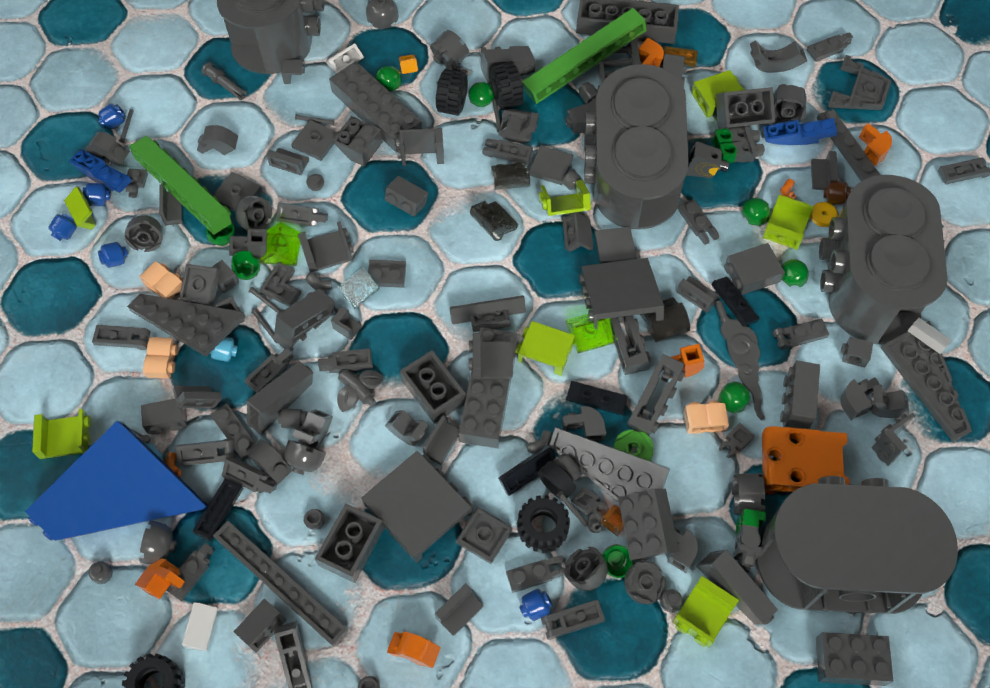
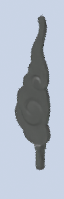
M716 301L715 306L721 322L720 333L726 340L729 356L738 368L741 382L752 394L757 417L763 420L764 415L760 409L761 389L758 384L759 377L757 374L759 371L758 359L760 358L757 336L749 327H743L738 320L730 319L727 316L722 301Z

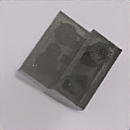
M516 162L514 164L491 166L494 190L530 187V174L526 163Z
M483 201L471 206V217L495 241L502 240L504 234L516 230L519 225L496 201L489 204Z
M674 297L662 300L664 304V320L656 321L653 313L640 314L647 324V331L655 342L690 331L687 311L683 303H678Z

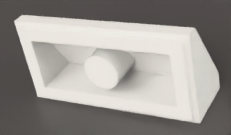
M354 43L328 59L326 63L337 74L353 62L360 61L364 56Z
M918 318L908 330L909 333L939 354L952 341L921 318Z
M197 602L193 603L182 643L185 648L207 651L218 608Z

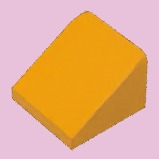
M414 54L399 56L402 74L418 71L417 59Z

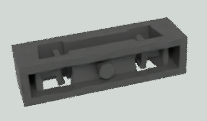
M633 315L607 318L606 321L624 375L646 371L651 359L649 352L645 351L644 337L639 334L637 318L634 319ZM623 317L625 319L624 326L632 348L628 349V354L626 351L627 343L620 325L623 322Z
M665 354L662 355L628 421L627 427L637 432H644L648 436H650L651 432L655 434L660 424L657 422L659 416H664L668 409V405H666L669 398L673 399L677 391L675 385L677 381H682L686 373L683 370L684 363ZM664 370L661 380L667 382L653 409L651 420H648L651 411L646 410V407L659 383V375ZM670 375L673 376L671 381L668 382ZM642 409H644L641 417H638Z

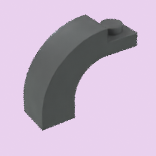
M756 40L750 43L752 50L750 54L756 68L760 71L767 73L784 72L807 62L803 48L796 41L778 50H767Z

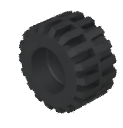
M508 62L492 66L490 69V83L497 105L500 109L521 105L524 98L523 85L515 64Z
M450 69L443 70L436 91V108L438 112L460 115L464 108L468 88L466 72Z
M541 495L536 496V500L530 498L528 504L524 503L522 505V510H519L517 531L518 535H520V540L526 542L525 546L527 548L533 547L535 552L538 549H541L542 553H546L547 549H550L552 552L556 546L559 548L562 546V542L566 540L570 525L569 512L567 509L564 510L565 505L562 502L560 504L557 503V498L554 497L551 500L548 495H545V498H541ZM544 515L550 517L555 522L556 527L550 532L542 533L532 527L531 521L537 516Z
M156 653L155 656L146 654L145 659L143 657L137 658L138 663L134 664L132 662L130 664L131 670L129 672L126 671L124 674L127 679L122 680V686L125 688H144L146 680L152 674L162 672L164 675L162 688H184L182 684L185 683V678L181 676L183 672L179 666L168 657Z

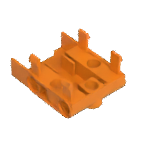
M777 426L764 428L762 432V477L764 479L765 494L774 495L775 491L794 492L803 486L818 483V479L825 476L843 477L845 485H850V480L844 475L843 446L847 444V433ZM789 438L795 439L797 444L791 442ZM769 456L776 457L777 461H773ZM791 476L796 477L799 482H794Z

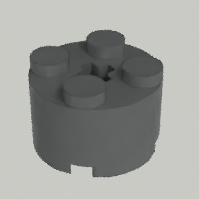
M450 30L444 31L430 46L435 62L438 64L442 62L450 70L456 69L468 56L469 49L465 43L462 45L460 42L461 38Z
M779 85L773 92L775 122L783 123L799 120L800 122L806 115L807 96L805 89L794 85Z
M762 473L733 475V483H731L732 495H734L733 513L741 515L744 509L765 512V506H762V502L765 499Z

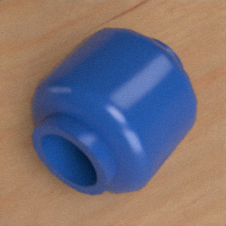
M110 103L99 111L100 118L98 121L104 128L115 129L124 123L126 115L118 104Z
M88 183L86 187H83V195L89 206L102 207L105 206L106 201H110V190H106L104 184Z
M64 213L62 215H55L48 226V229L52 232L51 236L59 241L62 238L65 240L70 239L77 228L74 219Z
M118 242L104 244L98 251L101 264H105L108 268L124 264L125 257H128L125 246L121 247Z
M535 589L522 596V605L519 608L525 618L529 617L532 621H536L548 615L553 604L546 591L542 592L540 589Z

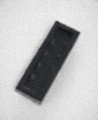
M728 276L712 282V287L743 327L756 323L760 319Z
M571 381L566 396L567 401L622 416L628 398L627 395Z
M544 446L498 477L508 496L537 478L538 471L549 461L554 462L556 458L550 446Z
M225 478L192 532L212 542L214 539L213 535L222 526L244 488Z

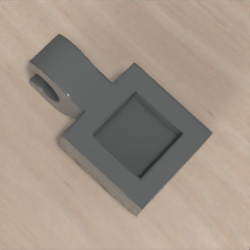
M128 170L127 176L132 180L126 187L129 197L136 198L138 189L144 188L148 176L147 170Z

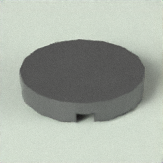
M640 561L628 568L625 574L624 585L627 594L632 600L646 605L654 603L661 598L665 591L666 581L660 572L659 566L653 562Z

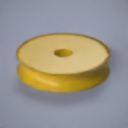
M818 202L814 205L810 219L817 226L829 227L831 218L838 217V212L832 204Z

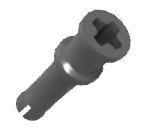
M208 62L203 66L202 74L211 78L214 84H220L237 97L238 100H243L246 97L244 96L247 94L246 91L228 79L222 70L215 68L212 62Z

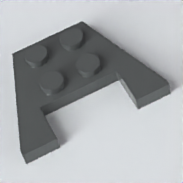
M845 55L840 70L855 74L857 78L851 96L833 91L828 107L882 110L891 80L874 70H867L863 67L864 64L856 63L851 60L849 55Z

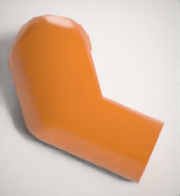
M792 179L786 180L780 189V193L782 196L795 200L796 194L793 195L794 192L791 191L795 184Z
M168 452L165 463L181 477L182 472L175 464L177 454Z

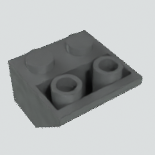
M353 116L348 119L332 140L349 160L365 167L383 143L381 129Z

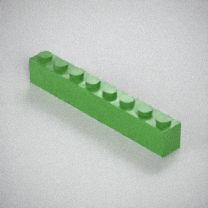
M634 8L625 12L595 34L583 40L545 67H542L533 75L527 77L522 81L525 92L535 104H538L646 32L645 19Z
M145 136L129 145L134 159L160 184H164L166 190L213 235L232 224L229 209L226 206H222L215 196L212 197L205 186L202 187L195 177H191L184 167L181 168L175 158L172 159L165 149L162 150L156 140H151L148 136Z

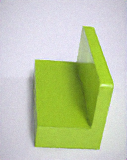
M75 187L64 202L77 227L92 230L96 226L91 216L92 210L80 187Z

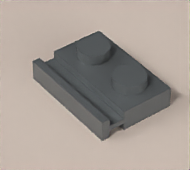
M369 260L368 274L372 278L373 286L404 288L406 261Z

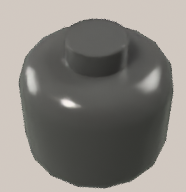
M571 170L563 177L562 183L569 190H572L573 188L576 189V180H581L582 178L575 170Z
M98 561L91 565L88 574L93 582L105 584L111 579L113 571L107 563Z
M668 589L662 594L660 605L665 611L675 612L681 607L682 596L677 590Z

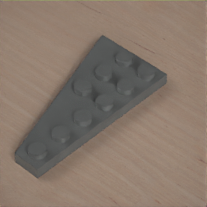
M145 294L138 295L127 306L134 314L205 357L246 318L244 312Z
M909 332L882 345L881 349L952 442L968 435L972 429L964 409L960 407L957 399L959 396L952 386V378L942 353L939 354Z
M555 427L549 445L559 455L562 453L564 456L569 454L581 469L580 472L589 477L617 502H619L618 497L650 489H664L670 471L668 467Z

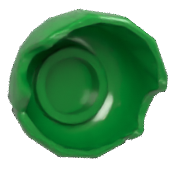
M384 66L376 72L375 79L388 91H394L400 87L402 79L397 68Z
M476 82L469 89L468 97L470 103L475 106L485 107L492 102L494 93L488 83Z
M755 197L748 199L743 204L742 215L743 218H747L750 225L759 226L769 220L770 208L765 200Z
M233 223L215 235L206 229L208 240L212 244L219 246L230 243V236L235 234Z
M239 251L231 259V269L239 279L251 280L258 275L260 271L259 260L252 255V252Z
M791 259L781 265L785 272L782 281L789 287L793 285L802 287L807 283L809 271L805 263L797 259Z
M736 381L729 382L722 388L719 394V403H725L726 411L731 413L742 412L750 401V391L742 383Z
M618 544L609 546L602 554L607 562V574L618 579L625 577L628 568L633 565V560H630L628 549L625 546Z

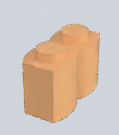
M155 261L139 276L145 286L162 298L174 299L181 292L182 277L177 273L169 272L170 269L164 263L159 264Z
M149 338L147 355L143 365V373L147 378L170 379L171 374L175 372V362L173 360L175 355H178L179 347L173 338Z
M710 401L706 405L699 402H691L685 406L683 411L686 430L690 434L723 432L729 426L725 403H719V401Z

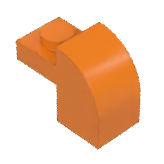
M647 38L639 47L640 61L643 62L642 64L661 68L664 57L663 48L657 42Z
M869 123L863 127L859 138L867 144L864 151L874 166L878 165L885 159L891 148V135L888 131L881 134Z
M700 344L680 348V355L671 357L685 364L683 369L686 371L685 378L697 374L704 368L705 361Z
M159 559L146 568L135 585L149 595L161 599L169 585L180 589L185 581L179 577L181 574L179 572L180 569L166 559Z
M405 631L403 633L394 632L387 653L392 656L406 658L420 666L433 668L441 647L413 633Z

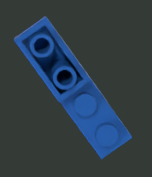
M834 118L799 124V120L763 126L765 141L778 145L819 143V139L837 136Z
M82 149L69 160L84 175L96 183L104 184L106 189L111 192L115 190L120 193L132 182L129 176L106 165L102 159Z

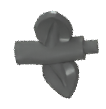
M343 370L339 374L338 380L346 386L339 391L337 396L339 409L342 412L348 411L357 404L359 399L363 404L368 403L373 407L376 404V400L373 398L374 394L370 389L378 387L383 381V376L376 371L367 370L363 371L359 377H356L349 370Z

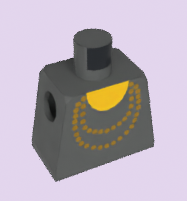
M696 141L688 155L687 175L713 178L717 170L727 172L729 162L721 160L722 151L720 149Z

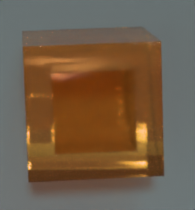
M615 504L603 516L601 524L616 536L622 532L624 526L620 507Z

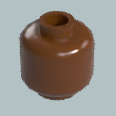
M830 182L828 188L824 187L823 198H827V203L844 205L851 192V187H848L846 182Z

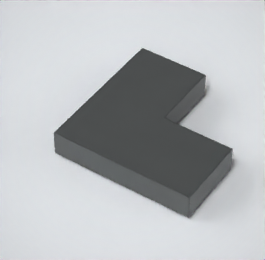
M278 262L260 288V294L290 307L301 295V290L287 284L295 273L294 268Z

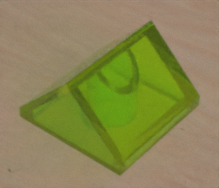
M282 222L268 229L267 252L260 258V263L277 264L280 262L285 265L297 266L301 245L298 234L301 232Z
M588 314L565 321L570 334L575 335L574 345L578 354L614 344L610 318L597 320L598 329H594L593 321L589 322Z

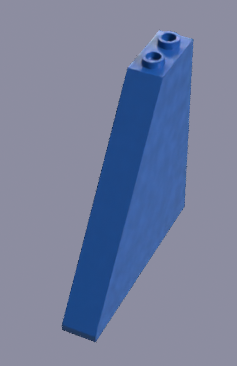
M117 420L25 512L29 515L28 520L35 526L39 525L44 530L42 533L46 538L51 541H57L204 510L208 504L124 422Z

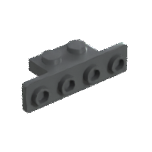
M523 295L450 307L452 324L471 322L473 332H480V327L488 329L511 326L509 315L526 312Z

